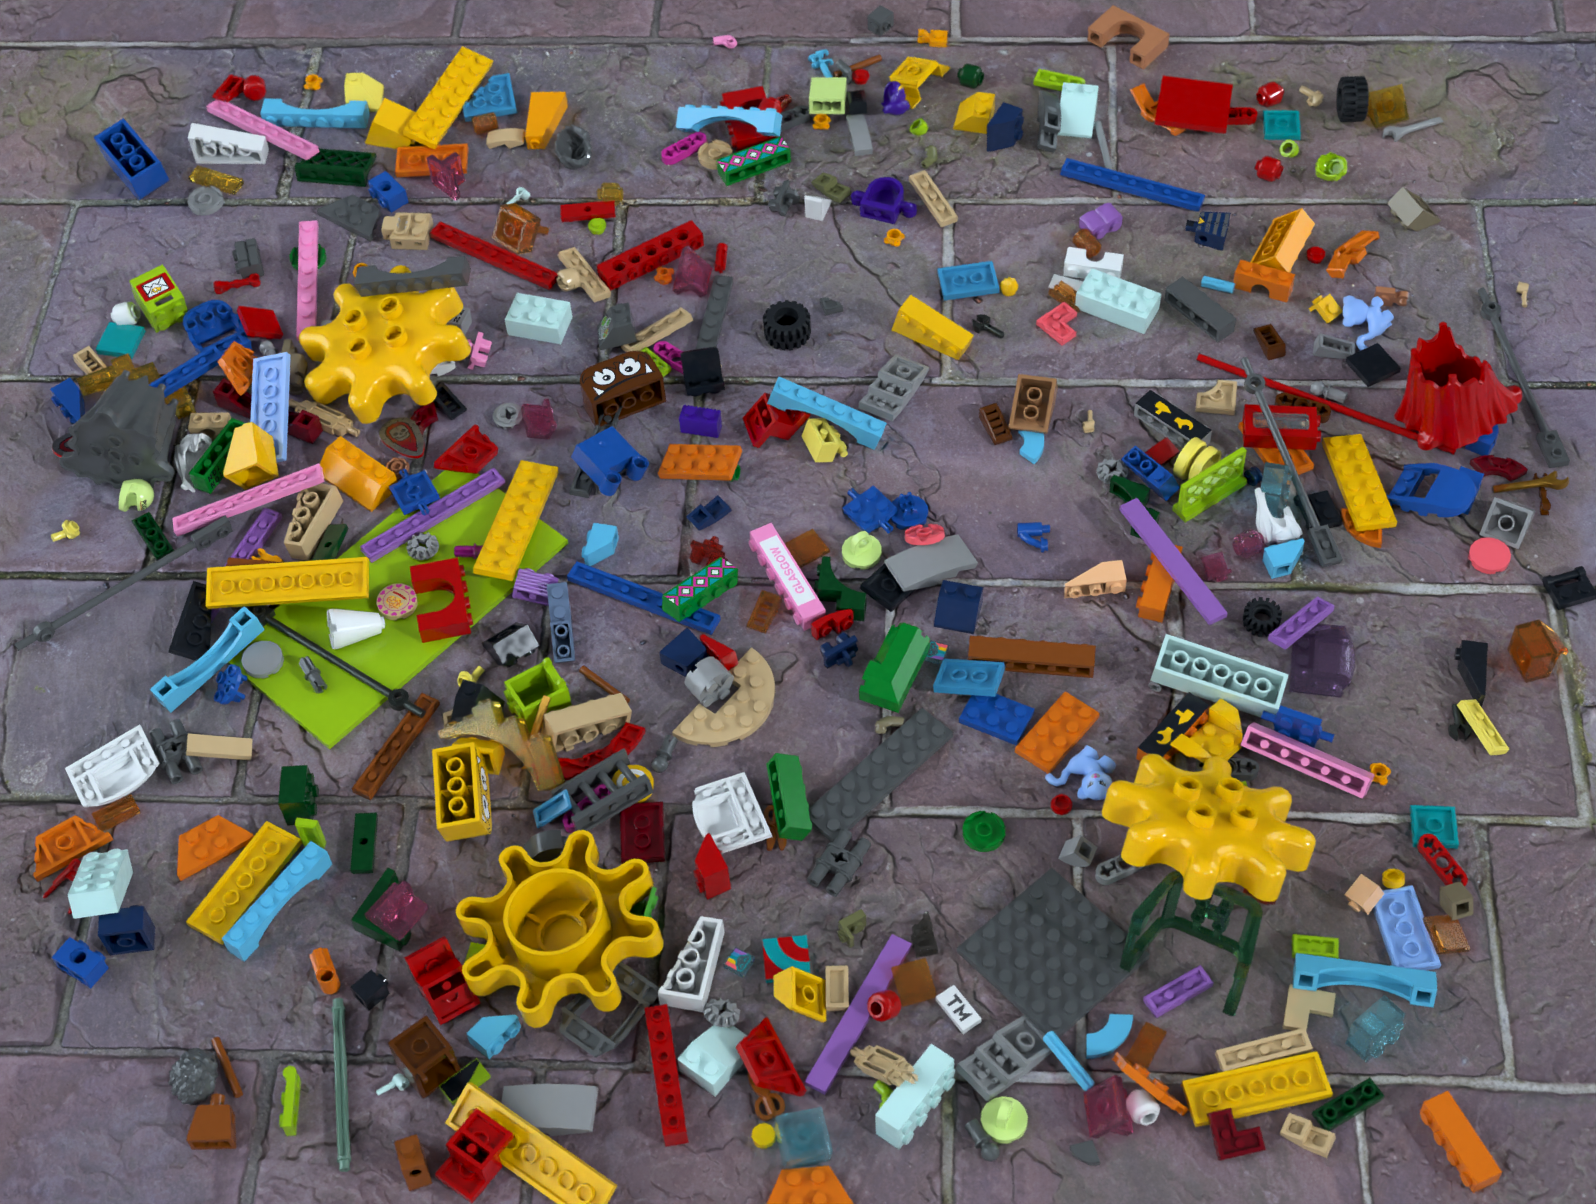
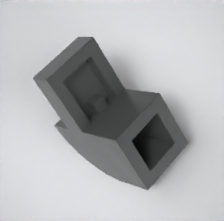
M560 830L543 831L531 837L524 844V849L534 861L549 862L561 855L568 837L561 836Z

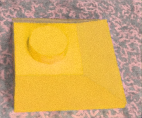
M793 966L774 975L775 998L792 1011L823 1023L826 1022L825 979Z

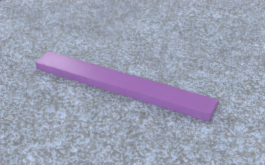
M492 468L429 505L428 509L430 512L428 515L426 511V515H422L421 511L361 545L360 549L372 563L405 544L408 540H411L412 535L417 536L420 532H425L505 484V479L495 468Z
M1138 498L1120 505L1119 510L1208 625L1226 618L1227 611Z
M264 507L231 555V558L252 559V556L256 557L258 555L257 549H262L282 519V514ZM221 608L212 609L211 623Z
M893 934L890 936L806 1078V1086L826 1095L849 1056L850 1049H853L852 1047L856 1044L871 1018L867 1009L868 999L872 994L888 989L911 950L912 943Z

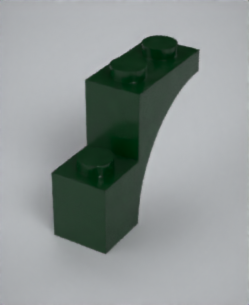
M1113 474L1110 480L1109 492L1121 498L1125 503L1138 498L1157 524L1159 523L1160 512L1146 507L1149 502L1151 488ZM1131 526L1130 535L1142 539Z
M822 556L821 564L817 565L819 580H815L814 592L818 593L819 600L836 602V611L851 609L854 621H865L866 593L852 590L843 585L833 574L831 557Z

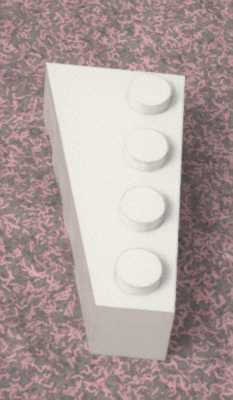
M195 123L191 124L188 135L196 164L266 163L269 147L265 136Z
M700 916L687 940L683 951L681 950L676 964L669 971L667 980L658 991L660 1005L667 1004L669 1007L698 1012L704 1011L725 933L723 920Z

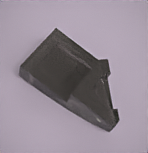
M927 911L924 912L921 921L918 924L915 923L912 927L911 940L916 958L938 954L932 922Z

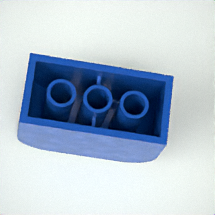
M124 118L94 137L108 164L138 200H141L169 182V178L159 159Z

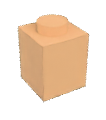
M1360 874L1344 895L1349 900L1348 905L1358 913L1362 910L1368 915L1382 898L1384 892L1379 885Z

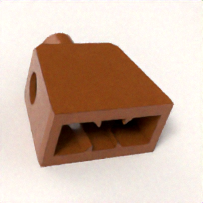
M212 1094L210 1105L197 1106L186 1139L192 1150L236 1149L235 1113L230 1105L224 1104L225 1096L223 1094Z
M415 1134L395 1141L394 1144L400 1167L409 1191L433 1184L423 1146L418 1135ZM413 1170H421L418 1174L412 1175Z

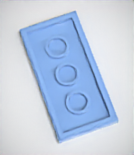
M1413 885L1382 890L1384 895L1374 906L1373 912L1392 966L1425 971L1440 968L1441 962Z

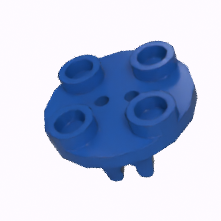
M908 492L907 495L900 494L898 498L892 501L898 510V513L890 518L896 525V528L904 530L915 525H924L927 522L928 506L920 497Z
M230 664L224 672H219L216 678L218 687L214 695L215 702L226 705L231 701L240 702L241 699H245V694L238 692L240 684H243V681H247V676L241 674L239 666Z

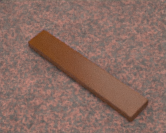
M424 693L420 694L414 704L426 711L425 716L420 718L410 711L406 713L352 787L353 793L370 801L437 710L440 705L439 700Z

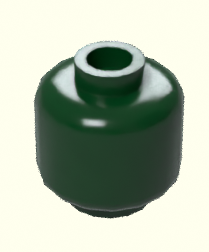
M967 63L962 68H959L957 78H959L962 86L975 89L981 86L984 72H982L980 66Z

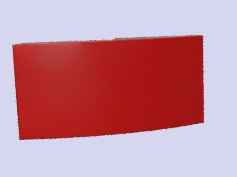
M1166 437L1145 453L1162 466L1167 464L1180 451Z
M851 609L837 611L811 623L812 636L819 640L821 637L827 636L831 630H834L837 634L848 630L854 623L853 611Z

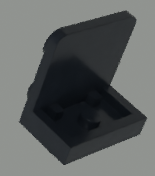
M717 347L683 351L680 354L687 396L697 397L703 393L710 392L715 394L725 390Z

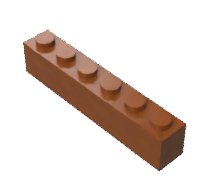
M978 635L970 636L968 660L1004 662L1005 671L1093 678L1096 646L1069 644L1067 642H1047L1044 640L1031 641L1026 639H1006L1004 637L993 638Z

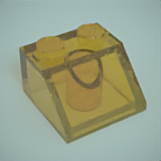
M1402 84L1369 92L1367 116L1375 128L1409 119Z

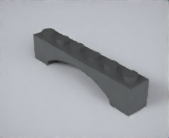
M465 256L449 257L445 262L437 266L412 273H389L378 270L376 265L357 268L354 285L361 297L468 286L471 267Z

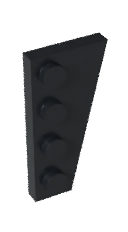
M193 581L168 653L197 661L210 649L212 609L206 607V584Z

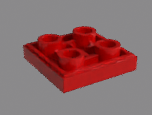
M238 306L236 311L247 336L282 339L283 332L273 310Z

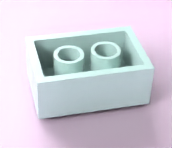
M516 293L505 318L507 333L511 336L561 344L572 320L571 305L568 301Z

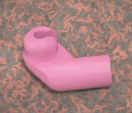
M730 35L713 37L714 46L724 45L728 48H734L737 45V40Z

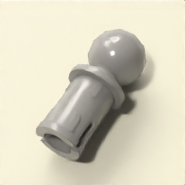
M264 340L260 343L259 350L263 356L278 354L271 341Z
M1315 381L1310 387L1313 395L1321 396L1323 394L1325 395L1324 399L1327 400L1329 398L1342 404L1345 403L1348 392L1333 388L1332 385H1329L1327 388L1322 381Z

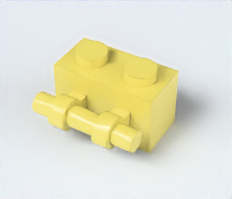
M825 418L807 420L801 437L815 462H833L836 453H839L841 457L848 455L847 446L841 441L838 430L832 425L829 426Z

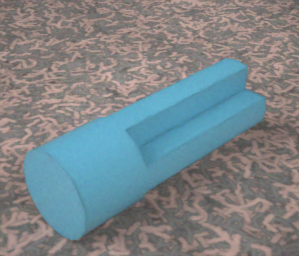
M1203 276L1201 287L1231 294L1235 288L1234 282Z

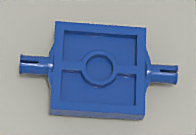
M403 469V472L400 470L399 475L402 479L390 485L389 488L402 513L406 515L420 509L422 515H426L425 511L428 515L430 510L426 505L439 500L440 497L426 471L423 470L417 474L409 475L406 469Z
M874 485L862 494H858L854 488L848 491V495L853 500L842 507L843 512L862 531H866L869 534L874 529L880 527L887 533L893 531L894 528L888 521L898 513L897 507Z
M1281 705L1276 715L1264 710L1261 719L1273 722L1274 731L1315 748L1319 738L1331 743L1334 739L1335 734L1322 730V719Z

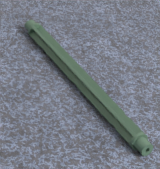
M342 998L333 999L331 1011L333 1019L337 1162L339 1163V1171L347 1172L350 1170L351 1156L345 1007L343 1006Z

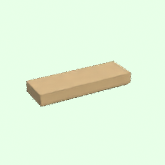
M188 734L186 755L251 760L252 739Z

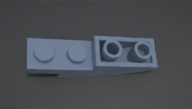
M567 582L546 584L554 663L575 661Z

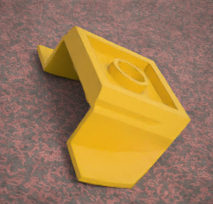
M907 57L889 78L890 82L898 81L903 86L906 94L905 99L909 102L910 108L913 109L921 101L918 87L931 74L942 77L950 69V66L939 64L936 60Z
M1220 698L1209 708L1207 723L1190 738L1181 733L1170 743V746L1185 756L1193 757L1203 763L1213 756L1222 757L1228 761L1242 748L1243 734L1238 709Z

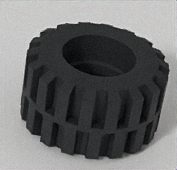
M1364 76L1341 77L1337 86L1336 96L1338 118L1340 122H1363L1367 116L1369 105L1367 80Z
M785 300V302L778 301L777 304L770 305V308H767L763 315L765 340L768 341L770 346L774 345L775 349L781 348L783 351L786 349L790 351L793 348L798 349L801 347V344L805 345L807 340L810 339L811 334L810 313H808V309L803 307L801 303L797 304V301L789 302V300Z

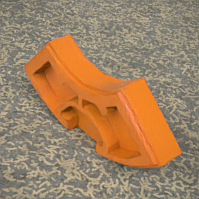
M1341 508L1342 523L1348 533L1361 543L1381 548L1382 529L1356 531L1348 509Z

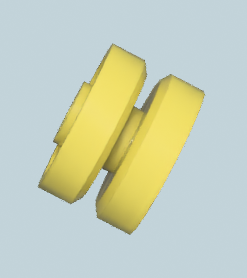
M1194 437L1180 452L1176 459L1173 473L1182 480H1189L1219 462L1222 453L1213 446L1207 447L1206 442Z

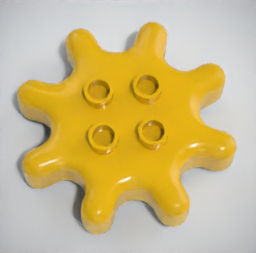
M398 265L393 267L389 273L412 272L408 267ZM344 283L339 285L333 294L334 300L340 308L338 316L326 325L306 327L299 334V342L312 361H323L318 367L310 371L304 380L305 387L314 401L327 405L338 397L349 394L348 404L357 419L363 424L376 421L381 414L385 402L395 395L406 394L416 404L422 406L431 403L437 396V390L430 380L432 370L442 362L463 360L471 352V346L463 331L458 326L446 325L463 309V302L454 287L432 289L423 293L412 291L361 297L353 285Z
M1148 754L1140 761L1134 783L1124 780L1112 782L1107 790L1101 811L1103 817L1108 821L1129 827L1121 851V858L1126 863L1137 867L1158 863L1171 866L1182 874L1184 892L1190 897L1199 900L1209 899L1212 896L1215 884L1219 882H1231L1241 885L1254 897L1262 901L1271 902L1277 900L1286 876V869L1297 872L1305 871L1308 868L1314 851L1316 839L1311 831L1286 823L1292 804V796L1288 790L1278 786L1265 789L1247 787L1241 781L1231 777L1232 768L1230 763L1218 756L1208 758L1203 765L1202 771H1186L1175 767L1158 754Z
M578 830L570 834L561 855L549 862L534 861L525 849L517 845L505 848L499 855V863L507 880L502 891L489 898L467 897L461 900L456 907V915L463 931L471 937L487 939L485 947L465 961L462 967V973L470 991L477 996L485 997L508 985L520 987L516 1004L524 1022L533 1028H542L547 1025L552 1018L557 1002L570 994L580 993L586 995L600 1011L610 1012L615 1010L620 1005L622 997L613 974L615 967L628 957L652 958L660 954L663 949V938L657 921L647 916H638L630 913L631 909L638 902L649 896L653 886V880L647 863L641 859H631L610 870L597 867L599 851L593 835L586 830Z

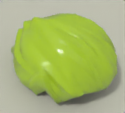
M1333 152L1321 155L1316 161L1315 166L1317 177L1326 181L1340 180L1347 173L1346 158Z

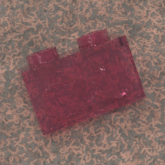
M544 399L542 405L523 404L521 412L527 438L549 440L552 433L556 430V421L553 419V408L550 406L549 399Z

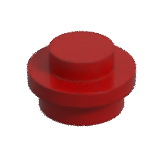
M857 69L852 73V79L857 85H864L869 79V72L864 69Z
M1314 246L1307 250L1306 256L1309 262L1318 264L1325 258L1326 253L1321 247Z
M1058 794L1051 800V810L1057 815H1066L1072 810V801L1067 795Z

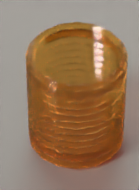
M493 111L472 117L473 127L477 136L499 129Z
M1088 229L1079 230L1072 239L1073 244L1077 248L1087 249L1086 258L1095 257L1102 247L1101 243Z

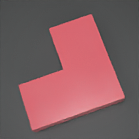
M1063 302L1037 319L1036 325L1063 346L1076 337V331L1066 323L1077 317V311L1066 302Z

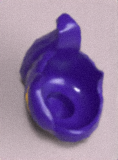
M898 81L889 82L884 89V102L881 105L884 107L882 111L885 114L898 116L904 114L910 108L909 102L905 99L904 88Z

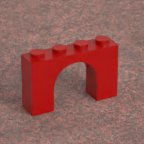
M763 86L722 93L720 106L728 107V109L742 107L744 110H749L750 107L758 108L761 101L767 97ZM724 120L725 124L728 123V135H732V147H736L737 152L778 137L763 136L757 132V128L754 125H747L736 120Z
M458 557L409 566L412 585L416 594L445 590L454 595L453 601L446 608L417 615L422 643L471 634L470 625H474L472 614L467 611V609H471L469 596L465 597V593L468 592L467 582L462 580V577H465L466 574L464 565L459 564Z

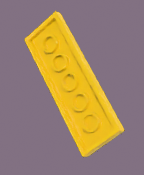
M1362 434L1323 438V448L1356 531L1396 527V517Z
M266 821L186 921L187 925L223 945L222 937L266 891L302 845L301 839Z
M1318 1051L1183 1080L1181 1083L1195 1128L1209 1125L1206 1114L1209 1112L1231 1108L1233 1118L1237 1119L1327 1099L1333 1095Z

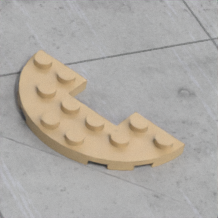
M751 647L738 661V665L729 671L734 676L732 684L739 689L716 714L698 704L672 732L673 736L682 742L695 746L702 744L710 745V747L728 745V742L737 739L743 740L754 733L766 721L774 705L775 681L767 661Z

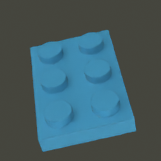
M993 261L937 268L944 301L999 293L1000 288Z
M943 658L933 685L934 693L996 697L1005 671L1004 662Z

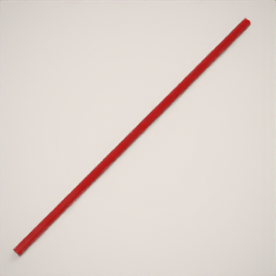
M1200 353L1197 357L1199 362L1247 378L1244 369ZM1263 377L1265 379V386L1326 404L1333 411L1417 441L1419 433ZM1446 445L1435 447L1453 455L1457 450Z

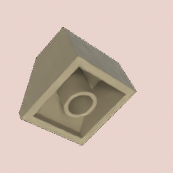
M1404 187L1387 202L1392 208L1390 212L1402 220L1400 223L1407 230L1410 228L1417 232L1441 221L1422 197Z

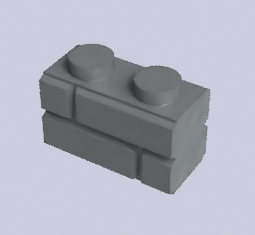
M252 238L246 241L235 242V250L232 253L234 260L238 261V263H235L237 274H241L242 279L249 278L253 273H257L259 277L263 276L264 271L256 239Z

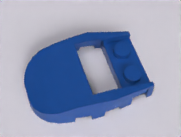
M210 300L190 309L183 317V325L188 338L198 354L215 344L223 355L233 341L252 350L251 341L244 331L238 314H235L232 308L224 301ZM233 329L237 332L205 348L201 345Z
M1436 463L1404 464V470L1390 494L1387 495L1391 506L1392 504L1400 505L1402 511L1409 512L1412 510L1418 512V515L1426 517L1428 513L1437 514L1438 517H1454L1462 514L1469 508L1476 496L1477 488L1468 474L1449 466ZM1438 474L1425 498L1413 497L1425 476Z

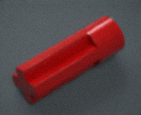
M725 243L717 245L715 271H719V273H723V270H726L728 246Z

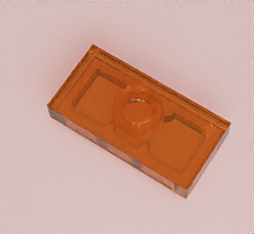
M1145 1022L1126 1059L1133 1065L1137 1063L1148 1070L1166 1037L1167 1031Z

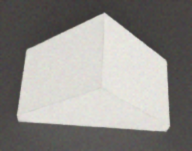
M805 195V217L823 221L832 200Z

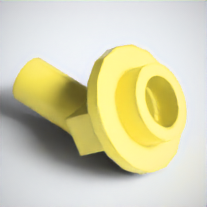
M65 520L61 525L63 530L51 534L53 542L66 537L74 539L80 534V528L76 522Z
M478 666L471 675L467 671L460 672L457 679L459 687L463 679L476 683L485 670Z

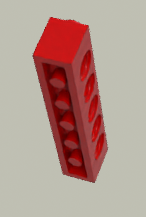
M690 220L596 265L598 276L611 291L703 247V233Z
M664 1004L646 1007L645 1015L665 1147L689 1143L668 1006Z

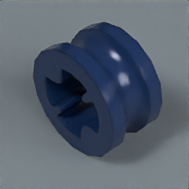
M1252 466L1250 470L1244 472V477L1251 486H1256L1257 483L1263 481L1262 472L1256 466Z

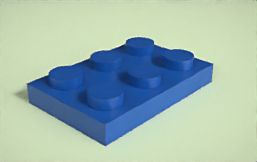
M996 694V697L971 695L959 717V723L1017 746L1034 715L1035 709Z

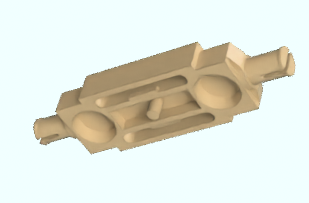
M293 399L289 400V407L294 408L295 412L305 410L318 415L323 431L341 437L346 433L358 437L360 434V429L353 427V421L346 418V414L316 401L305 400L299 403Z
M869 1045L862 1050L857 1047L850 1049V1055L856 1057L854 1060L856 1066L869 1076L898 1087L904 1081H908L911 1084H915V1081H918V1076L913 1073L914 1068L904 1057L878 1045L875 1047Z

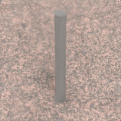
M1096 121L1094 125L1105 168L1113 170L1101 121Z

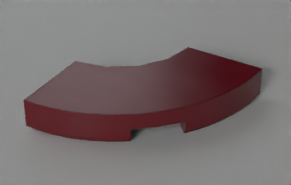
M434 402L420 407L410 418L417 424L423 437L425 429L431 423L438 421Z
M1494 455L1479 456L1471 459L1469 463L1477 472L1483 473L1484 477L1498 475L1510 482L1527 474L1528 471L1525 466L1511 458L1506 457L1504 459L1494 457Z

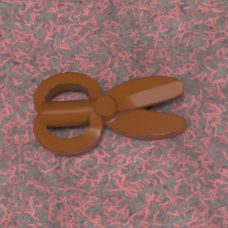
M767 806L763 816L767 825L771 827L770 832L772 834L771 838L766 839L767 851L773 849L776 838L779 849L784 851L787 839L779 838L774 806ZM769 811H773V821L768 817Z
M748 1072L749 1084L752 1090L759 1096L754 1105L757 1117L767 1122L772 1120L773 1117H781L785 1112L783 1098L777 1093H771L769 1089L756 1087ZM772 1099H776L779 1102L780 1109L776 1111ZM762 1103L768 1115H763L760 1112V1105Z

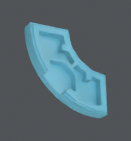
M1018 430V433L1024 440V445L1021 447L1019 454L1035 464L1040 459L1044 450V434Z
M1110 1014L1108 1023L1103 1029L1096 1033L1087 1034L1086 1059L1109 1055L1124 1043L1131 1031L1133 1015Z

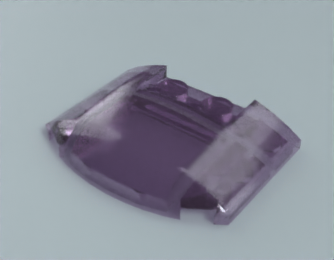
M1318 623L1292 644L1289 692L1341 698L1344 694L1343 690L1350 685L1355 670V649L1345 626Z

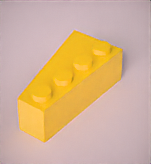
M912 295L899 308L892 327V331L956 360H959L968 349L974 337L972 333Z

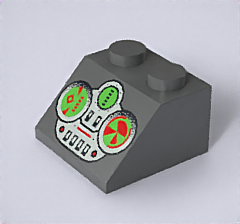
M629 302L611 306L597 325L600 351L637 342L635 322Z

